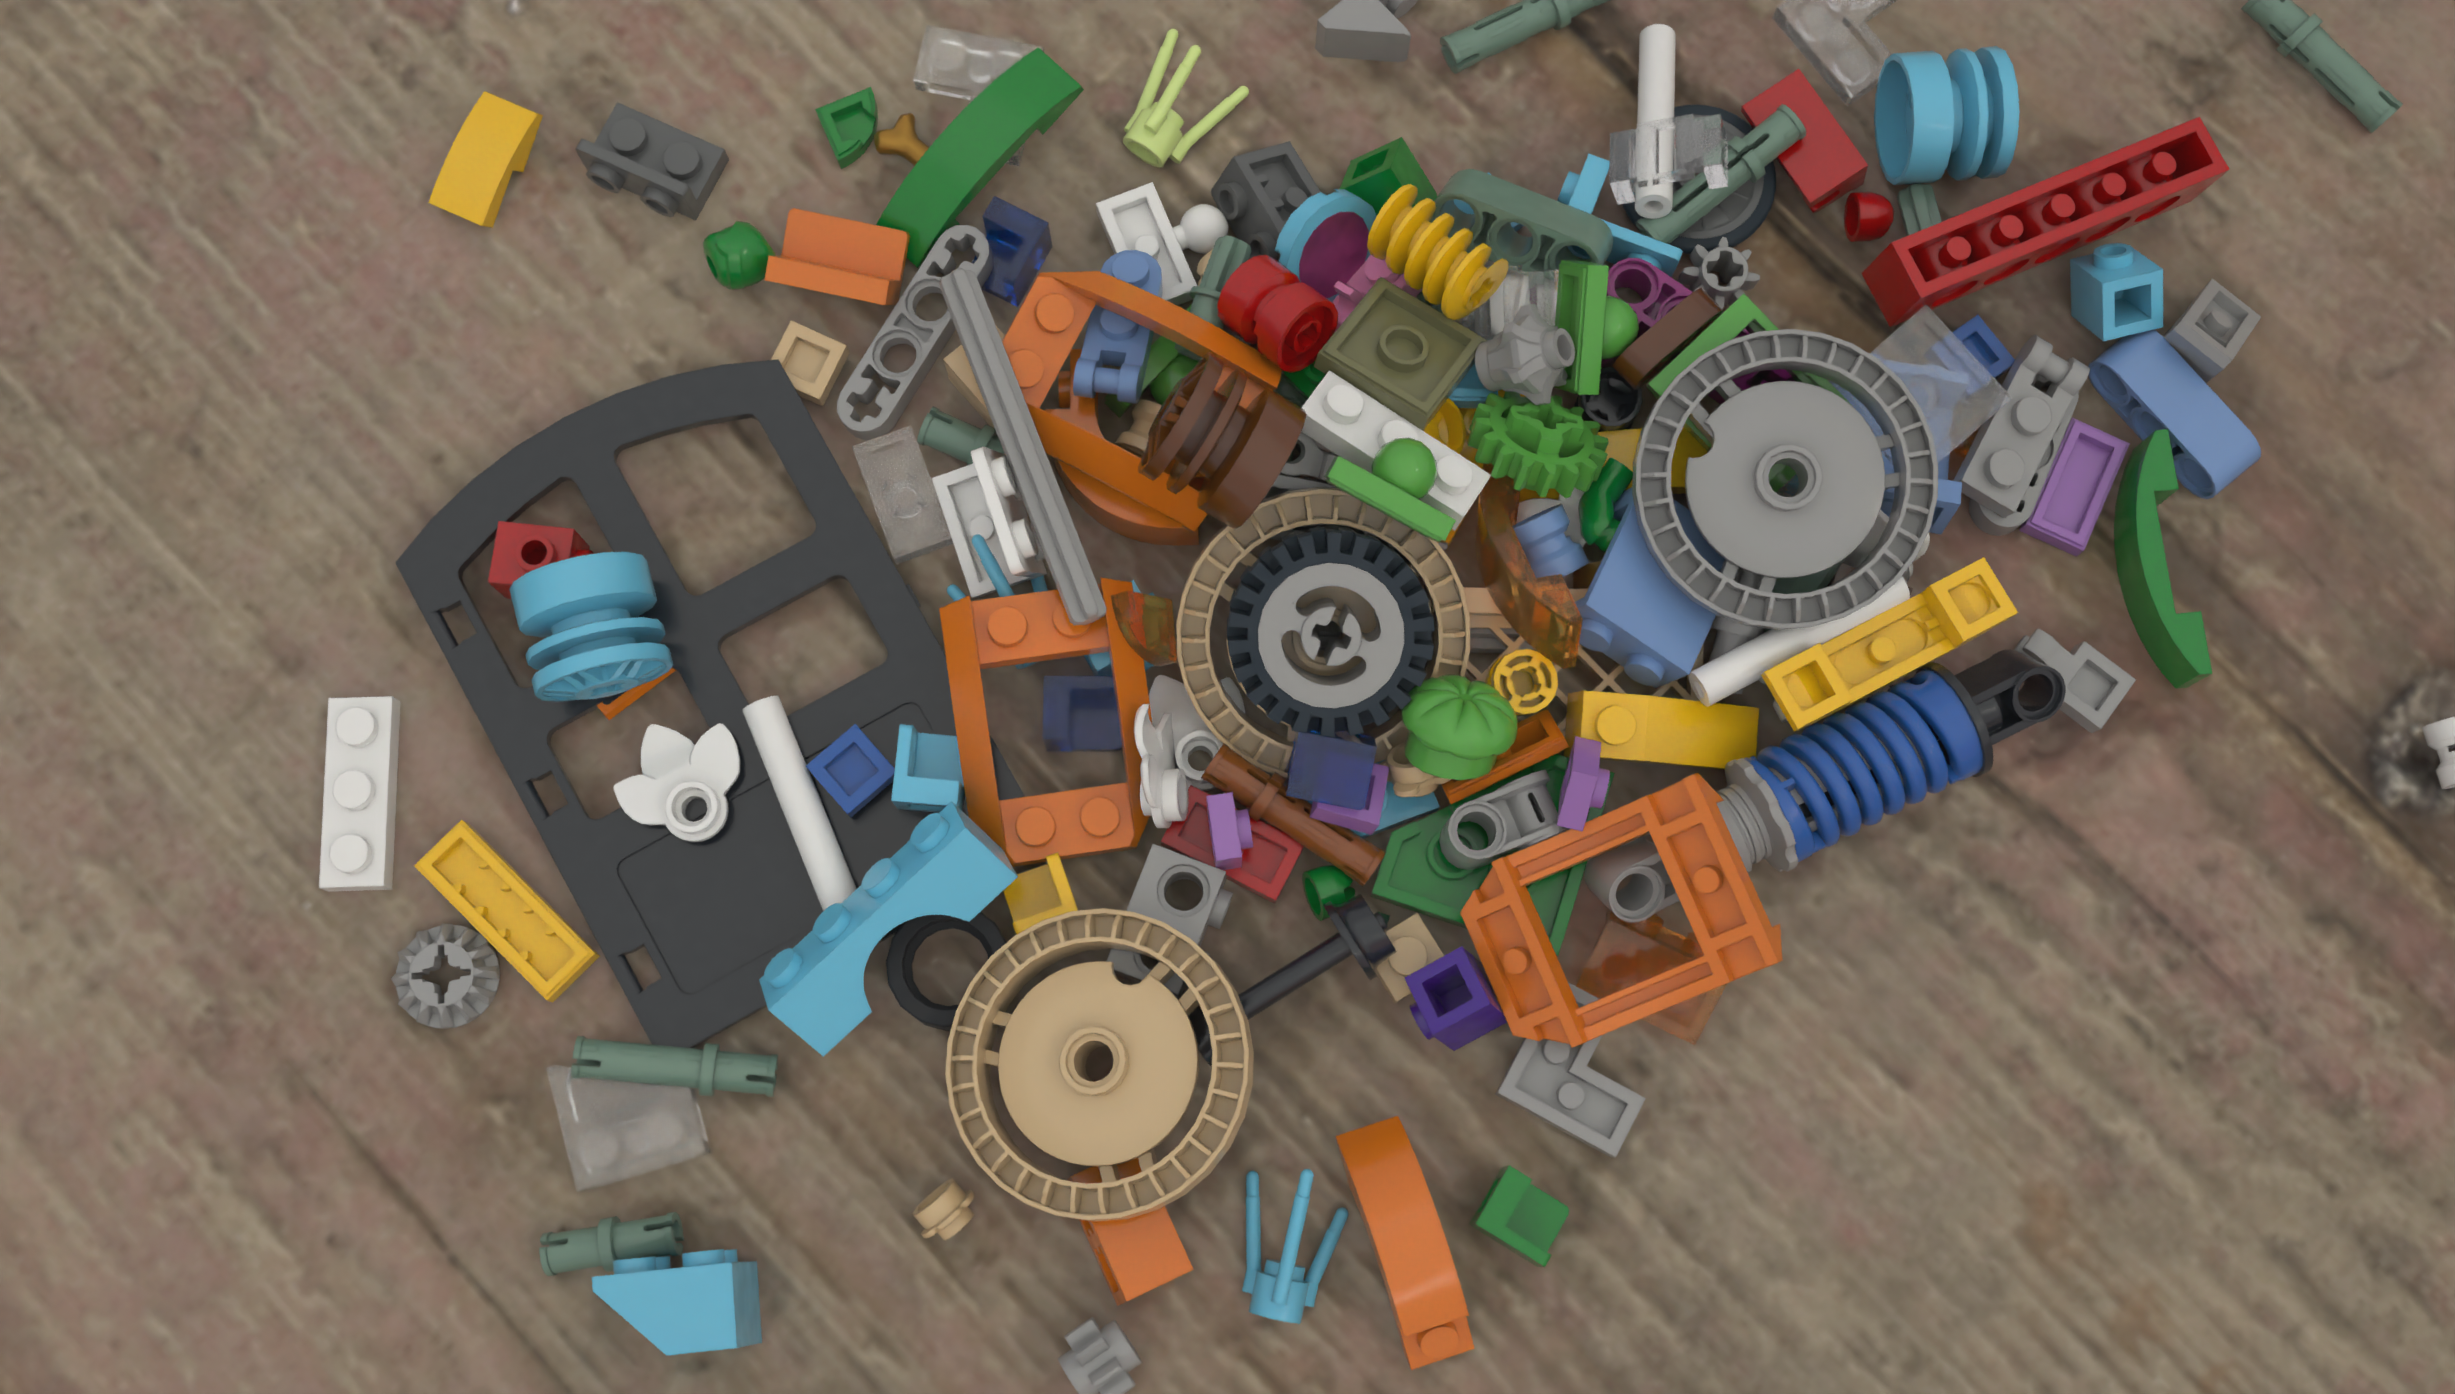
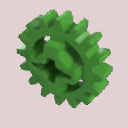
M1505 391L1503 398L1490 393L1485 404H1478L1469 428L1471 433L1467 443L1468 446L1478 449L1474 458L1477 463H1492L1494 465L1491 472L1493 478L1509 476L1514 479L1513 489L1520 491L1526 488L1536 491L1540 497L1545 498L1549 489H1555L1564 498L1571 497L1574 487L1587 492L1592 481L1598 480L1608 456L1605 450L1609 441L1608 438L1597 435L1601 426L1598 422L1583 421V408L1579 406L1567 409L1561 406L1562 397L1558 395L1551 396L1550 404L1535 405L1527 397H1523L1517 392Z

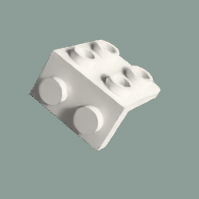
M987 447L971 451L973 464L932 478L972 598H979L996 592L972 544V537L976 534L984 537L1010 586L1047 574L1042 560L1045 559L1033 525L1029 522L1022 497L1006 456Z

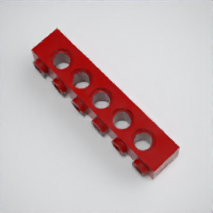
M2197 117L1891 242L1861 274L1889 327H1892L2189 203L2230 169L2200 117Z

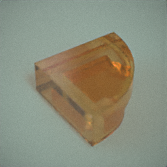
M1128 590L1111 595L1117 624L1130 647L1142 659L1159 667L1177 662L1172 599Z

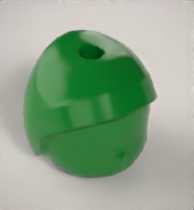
M736 221L733 226L709 234L703 242L705 258L715 279L722 286L732 290L745 289L765 279L768 256H776L761 231L750 223Z

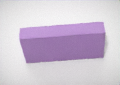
M2071 418L2031 516L2021 525L2019 531L2076 557L2085 550L2130 443Z

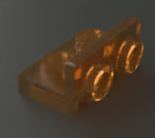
M1609 909L1606 914L1605 925L1577 978L1576 987L1600 999L1701 957L1704 954L1693 932L1688 933L1687 937H1684L1663 927V919L1655 913L1640 922H1627L1618 918ZM1727 984L1642 1018V1020L1695 1045Z

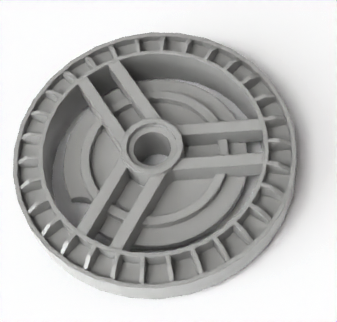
M1796 329L1759 331L1729 340L1706 352L1678 374L1654 404L1640 433L1633 461L1632 496L1638 526L1650 554L1666 577L1690 600L1716 616L1745 626L1773 630L1808 628L1844 618L1871 604L1892 587L1917 557L1931 527L1938 498V462L1933 435L1920 405L1903 381L1878 358L1851 342L1820 332ZM1775 369L1803 371L1834 382L1857 398L1869 410L1881 427L1884 435L1875 437L1868 423L1852 405L1833 392L1819 386L1796 381H1777L1756 385L1741 391L1732 379L1756 371ZM1716 389L1725 402L1709 415L1699 402ZM1687 418L1693 422L1712 444L1707 454L1701 457L1687 458L1685 490L1689 510L1699 532L1707 543L1724 558L1720 572L1695 549L1686 536L1675 511L1671 490L1672 459L1677 439ZM1890 449L1895 473L1885 475L1881 451ZM1774 464L1788 465L1796 472L1799 486L1793 497L1780 496L1771 488L1768 476ZM1894 488L1893 505L1889 521L1882 536L1866 559L1852 572L1826 588L1816 591L1794 594L1772 592L1777 578H1795L1815 574L1830 568L1850 555L1863 542L1875 524L1883 502L1884 490ZM1738 568L1760 575L1756 589L1734 581Z

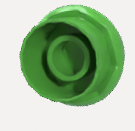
M1448 674L1438 678L1432 677L1424 680L1420 687L1415 685L1408 693L1411 700L1402 709V720L1409 730L1404 747L1405 757L1416 768L1440 778L1467 780L1476 779L1488 774L1495 766L1497 756L1506 752L1517 738V715L1509 701L1502 697L1493 686L1482 681H1470L1461 675Z

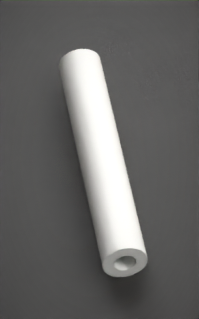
M1664 24L1647 26L1641 31L1639 36L1635 210L1640 216L1650 219H1657L1668 215L1673 207L1676 34L1671 27Z
M1901 576L1892 587L1874 602L1844 618L1808 628L1771 629L1691 671L1688 675L1690 685L1699 701L1704 706L1709 707L1762 678L1761 674L1818 643L1822 645L1910 599L1908 586Z
M770 696L755 701L743 708L742 711L824 911L835 903L841 904L857 888L810 772L806 767V762L779 696Z

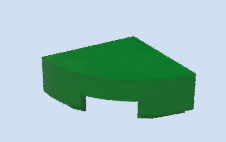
M871 87L815 109L841 169L849 166L865 153L874 139L878 125V109Z

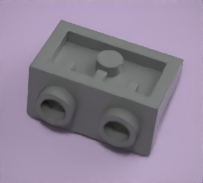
M618 102L595 143L581 139L575 149L587 169V177L601 188L613 193H619L623 188L641 196V201L659 214L673 217L677 212L695 221L729 161L725 149Z
M1290 141L1234 156L1211 189V195L1216 202L1217 208L1224 214L1236 237L1250 245L1251 255L1249 259L1254 256L1268 255L1278 262L1281 254L1275 251L1277 240L1290 215L1306 199L1321 192Z

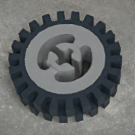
M1324 526L1309 528L1310 532L1296 535V532L1284 536L1282 537L1283 541L1272 548L1269 545L1258 554V560L1251 567L1248 565L1241 575V581L1237 590L1233 591L1229 603L1230 610L1227 618L1229 656L1231 657L1236 678L1245 688L1247 697L1255 706L1260 705L1266 711L1267 717L1277 724L1283 721L1291 725L1292 731L1306 735L1307 730L1319 732L1321 738H1335V732L1348 731L1349 735L1352 736L1363 733L1362 727L1375 722L1379 726L1390 720L1388 713L1397 706L1402 710L1411 700L1408 694L1415 685L1421 686L1427 675L1424 670L1427 659L1432 660L1434 645L1431 642L1432 631H1435L1434 619L1430 613L1429 599L1424 588L1412 569L1392 548H1388L1373 536L1355 533L1353 529L1338 527V530H1325ZM1327 586H1337L1350 589L1369 602L1374 610L1376 626L1369 633L1361 632L1360 625L1353 611L1348 605L1344 604L1338 618V623L1345 636L1343 639L1332 637L1326 646L1323 656L1327 666L1344 664L1353 656H1360L1362 660L1358 665L1345 673L1330 676L1317 675L1297 666L1286 654L1281 641L1287 631H1297L1305 652L1311 659L1315 660L1320 648V638L1314 627L1316 624L1327 626L1332 619L1336 606L1332 598L1315 600L1305 608L1298 607L1296 603L1299 598L1311 590Z

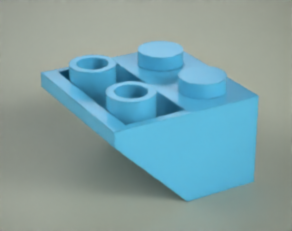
M737 1249L682 1253L683 1267L671 1268L670 1256L613 1261L614 1275L592 1277L593 1292L666 1356L734 1349L762 1343L757 1261L738 1262Z

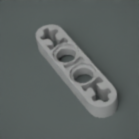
M956 225L947 229L938 238L840 392L837 400V413L847 430L856 438L865 441L877 440L886 436L894 428L956 328L948 309L944 316L936 321H925L916 315L917 304L923 296L929 293L942 294L939 286L941 277L936 275L942 273L943 276H946L956 269L957 264L952 256V252L955 249L965 252L970 245H973V250L977 257L976 262L973 264L969 261H963L958 269L963 268L964 270L975 272L981 288L990 276L994 266V255L985 235L976 227ZM897 344L911 345L916 349V360L908 370L894 373L884 367L885 354L891 347ZM877 374L885 384L897 390L891 394L883 386L875 400L876 405L881 411L876 418L866 415L859 422L860 416L854 407L859 401L869 404L873 400L879 388L871 377Z

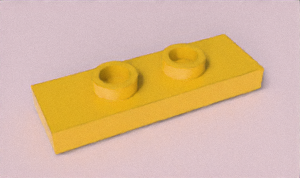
M464 820L458 822L414 865L549 1002L553 1003L600 957L525 879Z

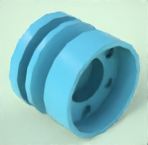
M1997 46L1981 47L1975 52L1967 48L1956 49L1948 55L1946 62H1944L1940 54L1934 51L1893 53L1885 59L1879 73L1875 94L1874 126L1879 163L1887 181L1893 185L1933 183L1942 178L1945 170H1947L1949 176L1957 181L1967 180L1975 175L1980 179L1997 178L2006 173L2014 156L2018 139L2020 114L2018 84L2013 64L2006 51Z
M602 552L577 556L550 563L527 572L512 583L510 594L519 630L527 636L546 637L529 647L525 655L527 664L533 669L539 670L531 680L535 696L539 699L560 702L608 697L653 681L667 673L673 666L670 649L665 644H659L666 634L664 625L658 619L638 617L650 610L657 601L648 562L643 555L631 552Z

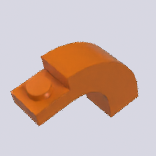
M1071 349L1070 371H1059L1058 375L1060 408L1070 409H1045V411L1104 438L1098 425V392H1096L1094 398L1074 396L1073 379L1075 366L1078 358L1081 356L1082 349ZM1053 458L1058 473L1074 500L1086 513L1108 529L1127 538L1144 543L1172 546L1199 545V527L1195 532H1190L1181 527L1182 524L1151 507L1148 508L1097 479Z
M1399 1116L1335 1136L1348 1184L1369 1235L1388 1293L1402 1347L1411 1370L1475 1349L1466 1317L1469 1316L1453 1258L1421 1167Z

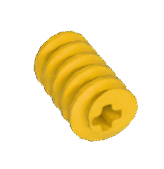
M1412 184L1404 185L1391 195L1376 216L1368 235V250L1373 257L1380 260L1385 259L1390 271L1398 275L1404 274L1406 284L1416 290L1422 289L1423 296L1429 303L1434 305L1441 304V310L1447 318L1452 320L1464 318L1476 311L1497 291L1506 278L1509 268L1508 261L1501 258L1489 268L1485 267L1491 255V247L1482 243L1468 253L1467 249L1473 239V232L1463 228L1451 238L1448 237L1454 225V217L1444 213L1431 223L1430 220L1436 210V202L1430 198H1425L1412 207L1417 197L1418 189Z

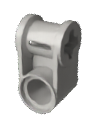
M1541 770L1523 776L1492 793L1466 802L1458 807L1441 830L1439 842L1441 851L1447 861L1460 869H1478L1491 864V862L1570 830V828L1557 826L1558 812L1546 787V784L1550 781L1547 771ZM1471 821L1481 825L1487 832L1488 847L1483 850H1472L1463 845L1457 833L1458 824Z

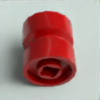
M1268 255L1254 256L1242 263L1230 275L1222 288L1217 303L1218 317L1226 327L1244 341L1258 344L1259 353L1281 370L1289 373L1300 371L1316 360L1319 351L1335 333L1338 324V311L1333 302L1310 285L1300 282L1297 275Z

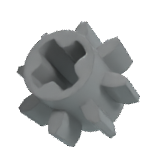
M1722 237L1716 248L1709 253L1699 244L1694 247L1689 257L1695 267L1683 268L1678 276V282L1690 285L1692 292L1702 288L1723 309L1728 304L1731 306L1744 293L1742 290L1753 289L1760 280V275L1748 272L1747 260L1752 252L1749 249L1739 252L1732 247H1728L1727 238ZM1710 272H1719L1720 282L1727 284V286L1723 287L1718 285L1717 275L1712 274Z
M1091 1317L1064 1336L1072 1349L1060 1356L1058 1361L1078 1394H1098L1099 1392L1100 1394H1125L1135 1387L1136 1384L1128 1372L1140 1365L1142 1360L1115 1319L1100 1329L1094 1318Z

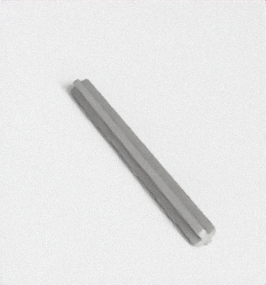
M963 268L953 270L950 274L941 278L939 286L1066 613L1073 625L1093 623L1106 614L1107 608L975 272L972 270H964Z

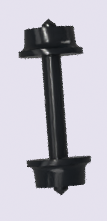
M1361 894L1342 904H1333L1331 901L1324 904L1325 910L1339 932L1240 993L1238 996L1247 1019H1251L1351 955H1354L1369 980L1377 977L1376 969L1378 965L1397 952L1385 933V930L1389 927L1390 915L1381 912L1373 914ZM1199 1004L1189 1015L1196 1034L1198 1050L1212 1067V1046L1209 1028Z

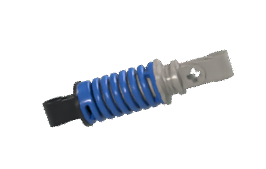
M2011 649L1999 651L1990 658L1956 675L1941 664L1930 662L1918 669L1912 678L1890 686L1887 692L1880 691L1868 697L1866 702L1853 704L1847 707L1845 713L1837 712L1825 718L1823 724L1815 723L1805 728L1801 735L1793 734L1782 739L1779 747L1770 745L1760 750L1757 759L1755 756L1728 762L1725 766L1727 787L1717 791L1724 801L1717 803V806L1747 872H1751L1752 864H1756L1762 859H1766L1779 872L1783 870L1788 872L1796 868L1798 862L1812 856L1813 853L1838 843L1840 834L1849 837L1860 831L1861 824L1866 826L1875 825L1881 821L1883 813L1886 815L1897 814L1903 810L1905 802L1907 804H1916L1924 800L1927 792L1935 794L1945 790L1948 781L1950 784H1953L1971 776L1979 777L1987 773L1993 765L1992 745L2038 722L2051 718L2060 709L2066 693L2064 679L2057 670L2019 651ZM1650 834L1589 859L1587 862L1585 882L1588 889L1618 918L1624 921H1643L1654 913L1680 901ZM1632 874V878L1627 886L1616 891L1619 883L1626 876Z

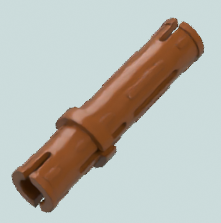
M1226 744L1222 745L1201 779L1225 793L1233 792L1234 799L1249 809V817L1257 822L1261 817L1271 825L1276 826L1311 852L1343 871L1344 874L1358 882L1362 887L1374 873L1386 853L1383 849L1378 848L1348 828L1310 818L1312 804L1283 783L1286 780L1284 777L1276 772L1273 776L1269 775L1242 758L1241 755L1230 749Z

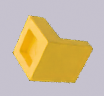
M1058 852L1046 856L1048 864L1017 874L1018 877L1003 890L1013 919L1012 924L1016 935L1042 920L1071 911H1079Z

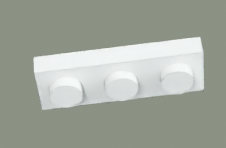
M1330 370L1302 406L1307 415L1301 432L1338 456L1372 473L1375 455L1384 444L1396 438H1412L1421 441L1431 450L1436 460L1437 477L1433 488L1425 497L1419 500L1455 519L1456 522L1452 527L1454 531L1491 477V474Z
M393 696L328 698L319 888L325 891L392 890L401 703Z

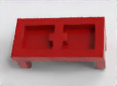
M1800 69L1786 76L1742 106V114L1754 128L1773 114L1781 104L1788 106L1801 120L1806 129V136L1796 141L1776 159L1803 195V200L1813 213L1820 211L1851 190L1854 191L1864 184L1868 164Z

